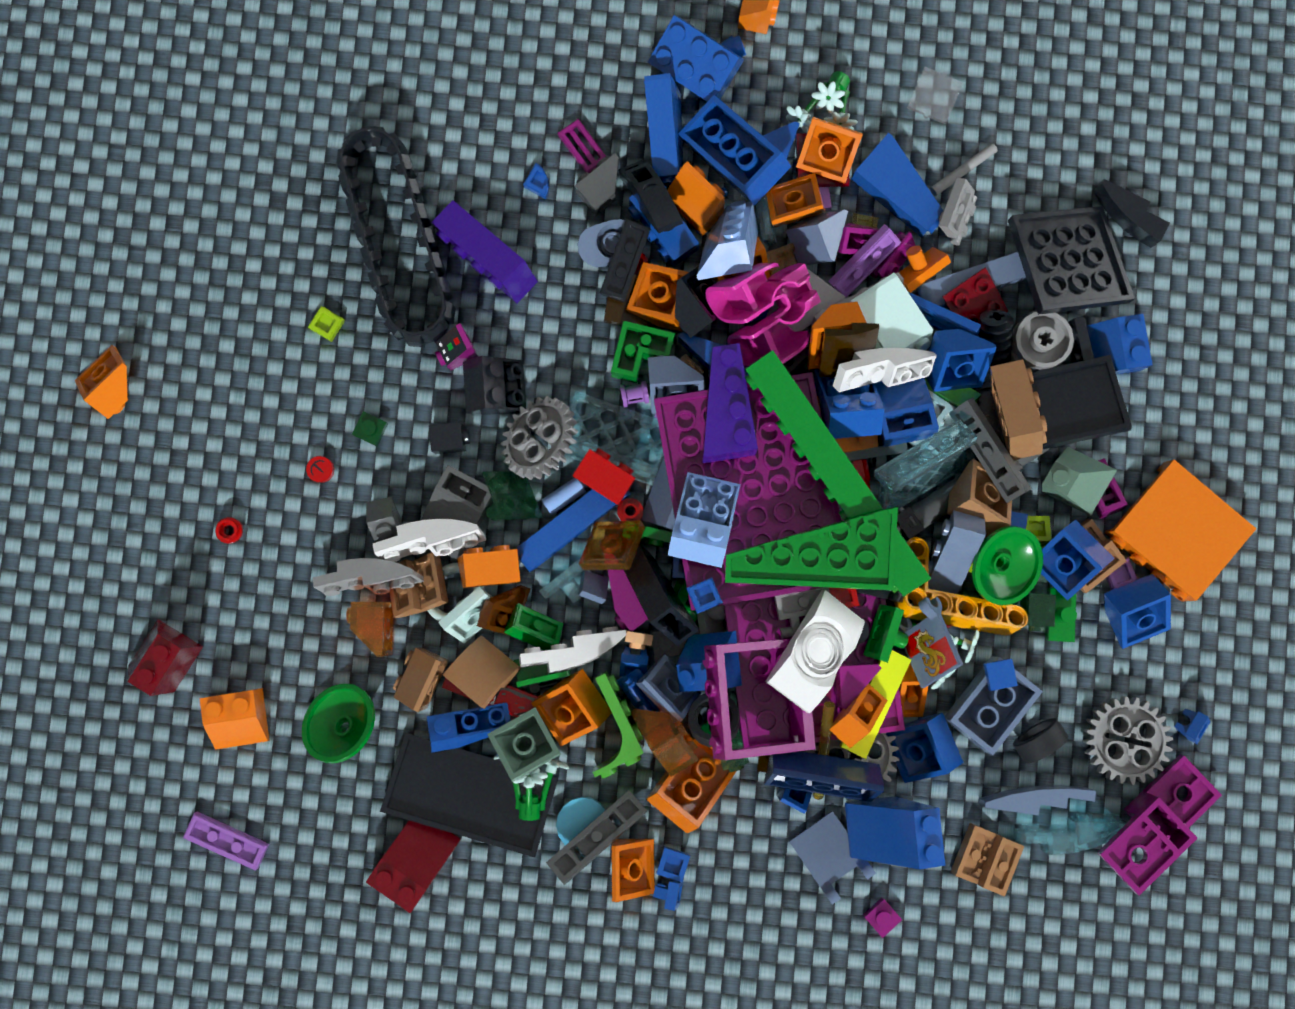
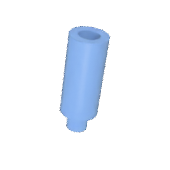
M573 478L541 500L550 514L553 515L585 494L586 490L584 488L587 485Z

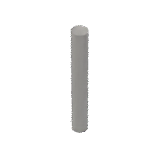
M991 143L930 187L932 194L937 196L955 183L956 178H962L998 151L995 144Z

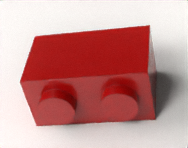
M597 448L596 451L589 449L574 472L573 477L619 505L636 479L632 475L634 470L622 462L618 466L609 461L611 455L600 448Z

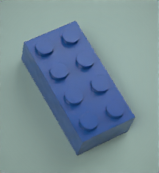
M715 95L709 99L678 133L694 153L754 206L792 167L778 148Z

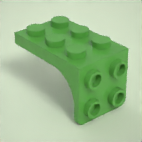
M607 671L598 675L595 679L620 728L622 744L613 757L594 766L592 771L594 777L601 775L602 779L617 772V766L623 763L626 766H630L640 761L641 754L644 753V747L641 743L644 740V735L637 722L632 724L629 718L632 715L631 708L625 698L620 699L617 693L620 690V686L614 674L609 676Z

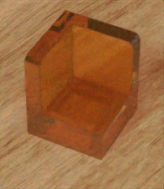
M793 243L766 252L768 263H778L779 267L769 269L770 277L788 266L797 264L793 254L795 250Z

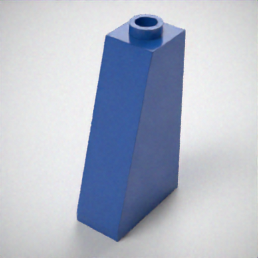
M665 73L644 76L652 167L664 186L669 187L683 166V140L678 135L682 130L681 93L671 74Z
M888 133L856 169L851 180L922 238L927 231L932 234L939 226L938 218L943 209L894 137Z

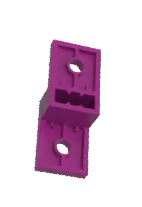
M1179 755L1123 809L1131 819L1097 853L1133 892L1140 896L1198 839L1189 827L1222 795L1184 755ZM1181 786H1185L1188 791V795L1184 800H1179L1176 795L1177 789ZM1140 847L1143 850V858L1139 862H1134L1131 857L1132 851Z

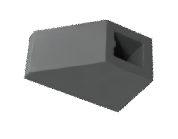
M616 153L611 157L606 156L597 163L595 170L590 174L588 172L584 173L576 182V194L595 216L599 215L616 201L619 159Z
M392 496L366 503V523L375 543L398 536L396 526L402 525Z

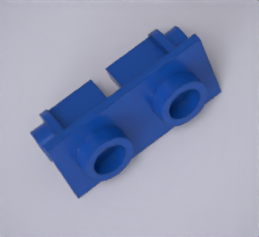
M637 668L619 678L617 683L644 721L654 725L660 720L659 715L663 714V712L636 685L637 681L644 675Z

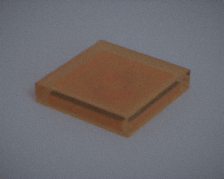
M641 520L595 522L579 565L583 570L630 569L645 529L644 524Z

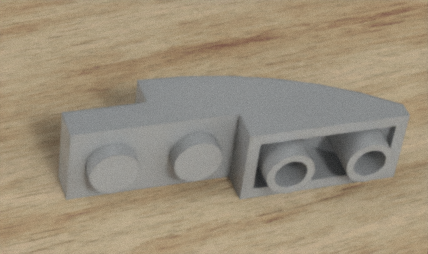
M358 558L337 561V572L313 577V588L327 596H335L340 594V591L348 589L361 590L364 587L374 594L380 595L387 594L391 589L412 588L414 584L424 582V577L413 569L393 561L376 558Z

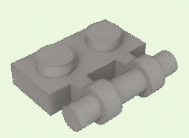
M956 178L954 186L949 191L945 210L939 218V227L947 237H951L950 243L954 245H960L962 237L966 236L968 221L976 210L975 202L977 196L974 195L975 190L967 179Z
M828 587L774 597L778 620L789 619L790 627L780 628L782 639L794 636L800 626L799 617L806 616L821 590L829 592Z

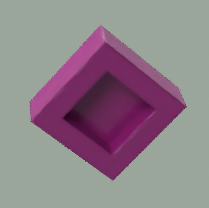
M883 897L863 914L864 918L882 938L902 921L900 916Z

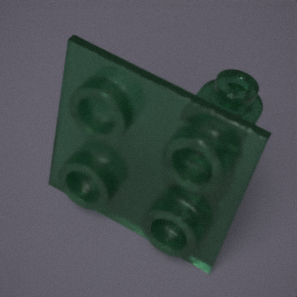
M488 471L482 473L494 503L486 511L487 517L492 521L499 519L528 520L530 518L543 517L528 478H522L513 471Z

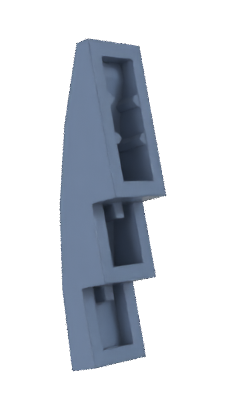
M1066 785L1029 786L1005 790L979 798L978 804L990 809L1039 816L1040 805L1067 809L1068 798L1095 802L1096 791L1088 787Z

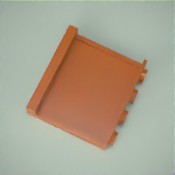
M1173 459L1163 462L1157 470L1160 472L1115 527L1106 530L1105 534L1110 537L1109 540H1112L1117 548L1126 550L1131 555L1130 559L1135 564L1146 567L1161 584H1166L1172 589L1170 592L1175 598L1183 602L1197 601L1257 528Z

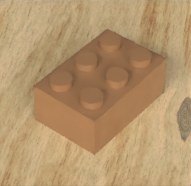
M1023 359L991 366V393L1008 453L1013 460L1042 454L1043 444L1047 443L1045 433L1047 431L1045 416H1040L1038 408L1041 407L1038 392H1033L1032 384H1034L1031 368L1026 369Z

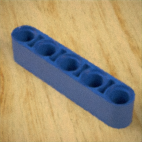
M592 489L516 548L519 560L529 572L533 571L614 509L617 504ZM629 490L624 496L623 500L631 495V492Z

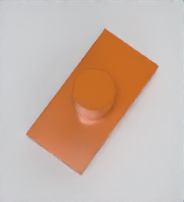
M912 246L906 251L910 264L901 270L899 274L904 278V287L911 293L950 264L951 261L948 254L934 247L923 254L920 246Z

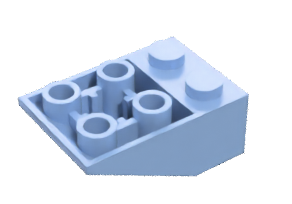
M687 472L668 555L722 568L741 484Z

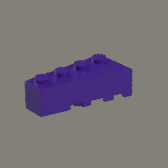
M452 200L431 222L437 229L435 235L444 244H452L454 246L452 248L459 257L463 260L467 258L471 262L470 265L479 274H485L495 288L501 289L516 304L538 282L524 259L455 201Z
M740 343L712 348L702 464L755 456L758 450L748 388L744 378L745 371Z

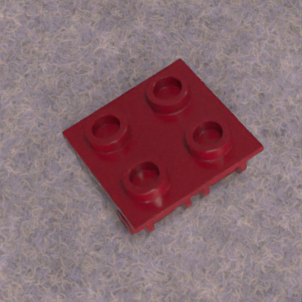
M986 267L942 296L950 311L979 324L981 322L980 314L986 310L994 309L1009 312Z

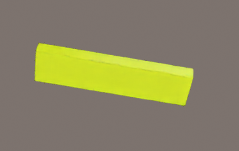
M892 650L888 663L878 662L881 669L869 684L888 701L869 734L851 748L842 741L840 747L864 759L867 758L911 659Z

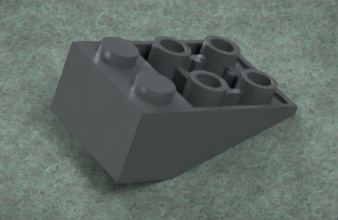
M447 465L432 493L421 520L453 519L477 524L480 527L498 492ZM464 547L455 550L448 556L457 560L459 556L464 554L463 551H467L466 549L468 548Z

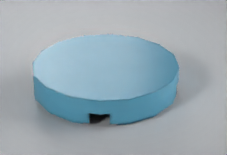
M578 797L571 799L563 805L557 817L556 828L558 836L564 845H567L606 810L600 802L590 797Z

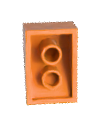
M693 738L661 777L646 800L684 832L690 833L700 827L741 765L734 759H713L712 747L700 744Z

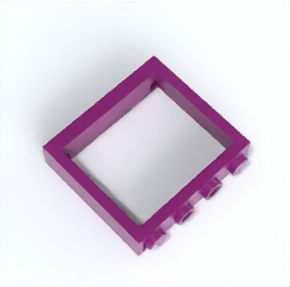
M792 638L704 646L705 660H703V665L706 668L707 675L705 692L709 700L707 720L711 725L709 745H712L713 759L732 760L816 749L813 713H806L789 699L792 742L732 749L724 653L784 648L785 650Z

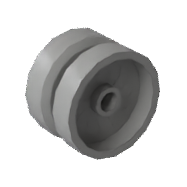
M1033 312L1013 327L1011 362L1023 359L1026 369L1031 368L1032 372L1053 368L1066 360L1072 351L1074 343L1072 328L1067 320L1057 313L1038 315L1037 312Z

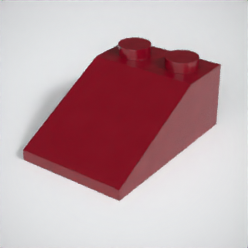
M409 820L379 861L366 883L411 913L462 838L454 833Z

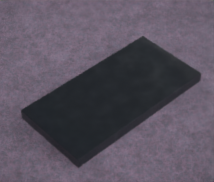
M1110 355L1032 372L1034 384H1032L1033 392H1038L1041 407L1038 408L1040 416H1045L1047 431L1045 432L1047 443L1043 444V449L1131 431L1132 424ZM991 382L983 383L982 387L971 388L982 394L977 405L984 415L988 414L994 422L991 426L1006 448L991 393ZM961 433L968 463L972 459L980 463Z
M405 733L380 812L535 858L559 778L552 776L545 810L540 811V819L533 821L519 819V810L515 809L516 798L513 782L500 760H494L493 758L459 748L431 752L429 739ZM546 778L542 779V785L535 783V786L532 787V794L538 795V800H540ZM524 782L519 783L521 797L526 794Z

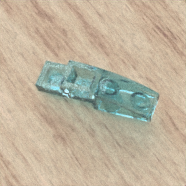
M1078 813L1076 818H1067V829L1066 825L1049 824V828H1039L1038 824H1022V828H1014V839L1020 843L1040 844V850L1048 855L1075 853L1107 843L1127 822L1120 819V815L1103 814V818H1093L1092 814Z

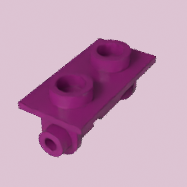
M901 231L895 234L901 243L870 273L872 277L877 278L879 275L880 279L892 273L899 272V268L908 259L906 251L910 247L916 246L910 232L907 235Z

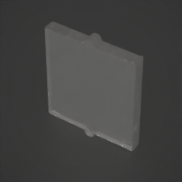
M924 67L907 108L924 115L925 119L929 117L946 124L963 83L948 77L945 72L941 74Z

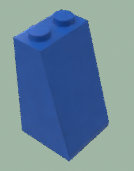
M895 796L876 798L871 802L853 801L845 803L851 858L919 870L945 866L939 807Z

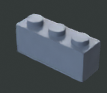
M953 510L950 519H945L943 522L940 541L936 540L932 548L933 557L931 561L929 560L928 571L932 579L928 581V587L958 594L974 561V557L986 536L985 519Z

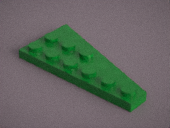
M898 506L727 553L725 583L894 590Z

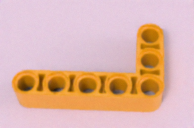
M919 537L910 538L907 544L913 549L916 557L928 573L929 547L926 541ZM928 581L904 596L903 603H894L895 607L904 610L903 617L923 621L927 616L920 610L918 602L926 597H929L930 600L938 597L942 603L941 614L946 625L1004 636L1015 633L1028 623V615L1020 606L1013 604L997 605L985 599L928 589ZM908 599L912 600L914 606L909 603Z

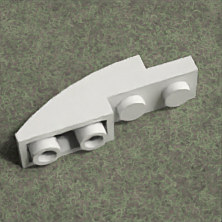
M878 348L854 352L852 361L839 364L833 387L838 392L880 381L887 387L929 377L937 355L931 351L910 348Z
M429 519L396 526L398 536L373 543V549L379 559L397 562L402 557L422 554L427 549H430L435 556H446L464 547H474L478 543L486 541V536L477 524L453 519Z
M617 626L603 628V633L592 634V630L577 631L576 636L571 638L570 648H567V644L552 645L551 650L541 651L540 647L524 649L525 653L519 656L520 667L547 664L548 674L578 668L611 650L626 636V630L619 631Z

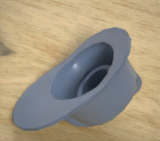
M610 220L585 229L579 236L577 244L578 253L582 260L594 267L608 266L625 220Z

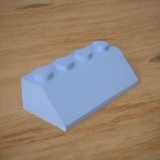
M739 200L731 203L730 206L725 208L707 235L697 273L698 280L752 271L759 230L754 206L751 202Z

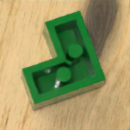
M623 321L611 376L637 383L643 359L648 360L649 357L671 355L675 333Z

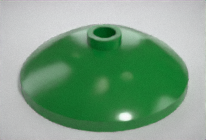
M1006 526L992 532L982 542L974 557L972 578L977 592L985 600L997 605H1010L1020 601L1031 592L1040 577L1043 566V552L1036 536L1024 528Z
M338 684L327 688L313 700L305 713L302 723L303 744L312 757L325 763H339L353 757L364 747L370 738L375 723L374 704L367 692L353 684Z

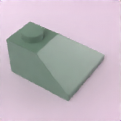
M1067 447L1055 461L1042 483V492L1091 516L1117 470Z
M536 707L487 734L512 782L561 755Z

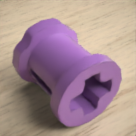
M646 381L630 386L620 384L624 408L628 407V404L649 403Z

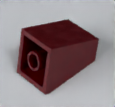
M157 619L128 665L127 682L150 696L175 692L203 646Z

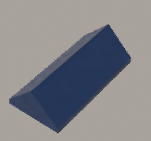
M802 751L770 755L764 779V785L868 802L873 801L884 792L880 764Z

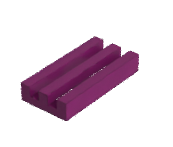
M579 118L558 132V137L585 173L588 172L590 174L597 168V163L606 157ZM578 128L599 157L598 160L594 159L573 129ZM569 133V135L578 145L580 150L589 160V162L591 163L589 166L581 157V155L573 146V144L570 142L566 134Z

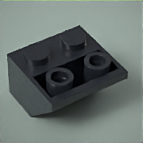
M479 356L463 361L466 413L491 415L518 413L521 406L526 409L523 360Z

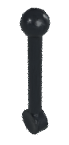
M561 680L542 684L534 683L530 685L529 689L532 693H537L540 689L553 687Z

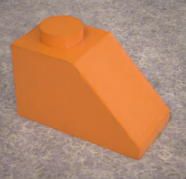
M911 663L899 686L903 717H923L929 686L926 688L920 687Z
M868 683L849 707L841 710L829 730L849 748L853 747L871 732L888 700Z

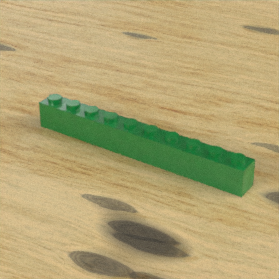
M773 350L745 370L748 375L744 378L753 390L759 388L764 396L760 401L769 413L773 410L779 417L776 424L784 435L791 434L795 440L792 447L799 457H807L811 463L807 467L816 481L821 478L827 487L823 491L831 503L837 501L841 506L842 510L838 513L842 519L848 520L883 510ZM897 529L894 590L892 591L894 593L900 591L904 597L932 578Z

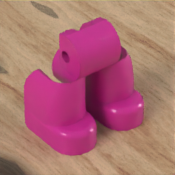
M759 263L752 266V271L741 272L731 278H724L707 288L706 299L709 307L717 318L725 323H748L773 306L774 301L777 302L779 308L753 326L740 328L728 337V345L740 343L744 368H748L772 350L782 364H784L801 352L808 344V331L795 332L788 325L799 322L808 310L821 302L817 291L812 289L809 282L810 274L804 263L788 266L776 272L768 279L765 271L779 267L778 263Z

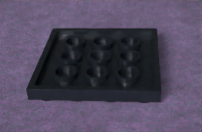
M1103 206L1012 215L1008 219L1038 315L1128 304L1135 299Z

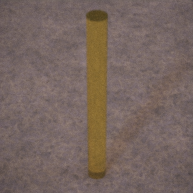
M825 702L823 707L818 754L829 756L832 733L829 729L833 724L835 709L833 702ZM813 793V797L820 800L823 799L824 794Z

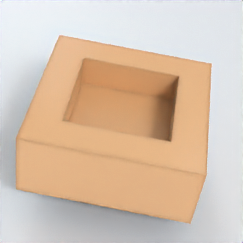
M626 631L624 641L630 642V648L645 650L646 645L652 646L653 635Z

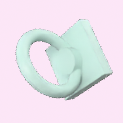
M458 563L442 566L444 578L450 574L460 573ZM484 586L473 587V592L459 601L449 613L441 611L438 607L427 611L435 620L439 621L438 623L446 632L465 644L482 629L476 626L479 620V613L483 608L485 600L492 596L484 590Z

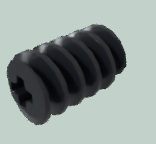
M986 310L980 314L981 327L979 337L994 343L997 347L990 367L1009 363L1011 361L1014 318L1002 310Z

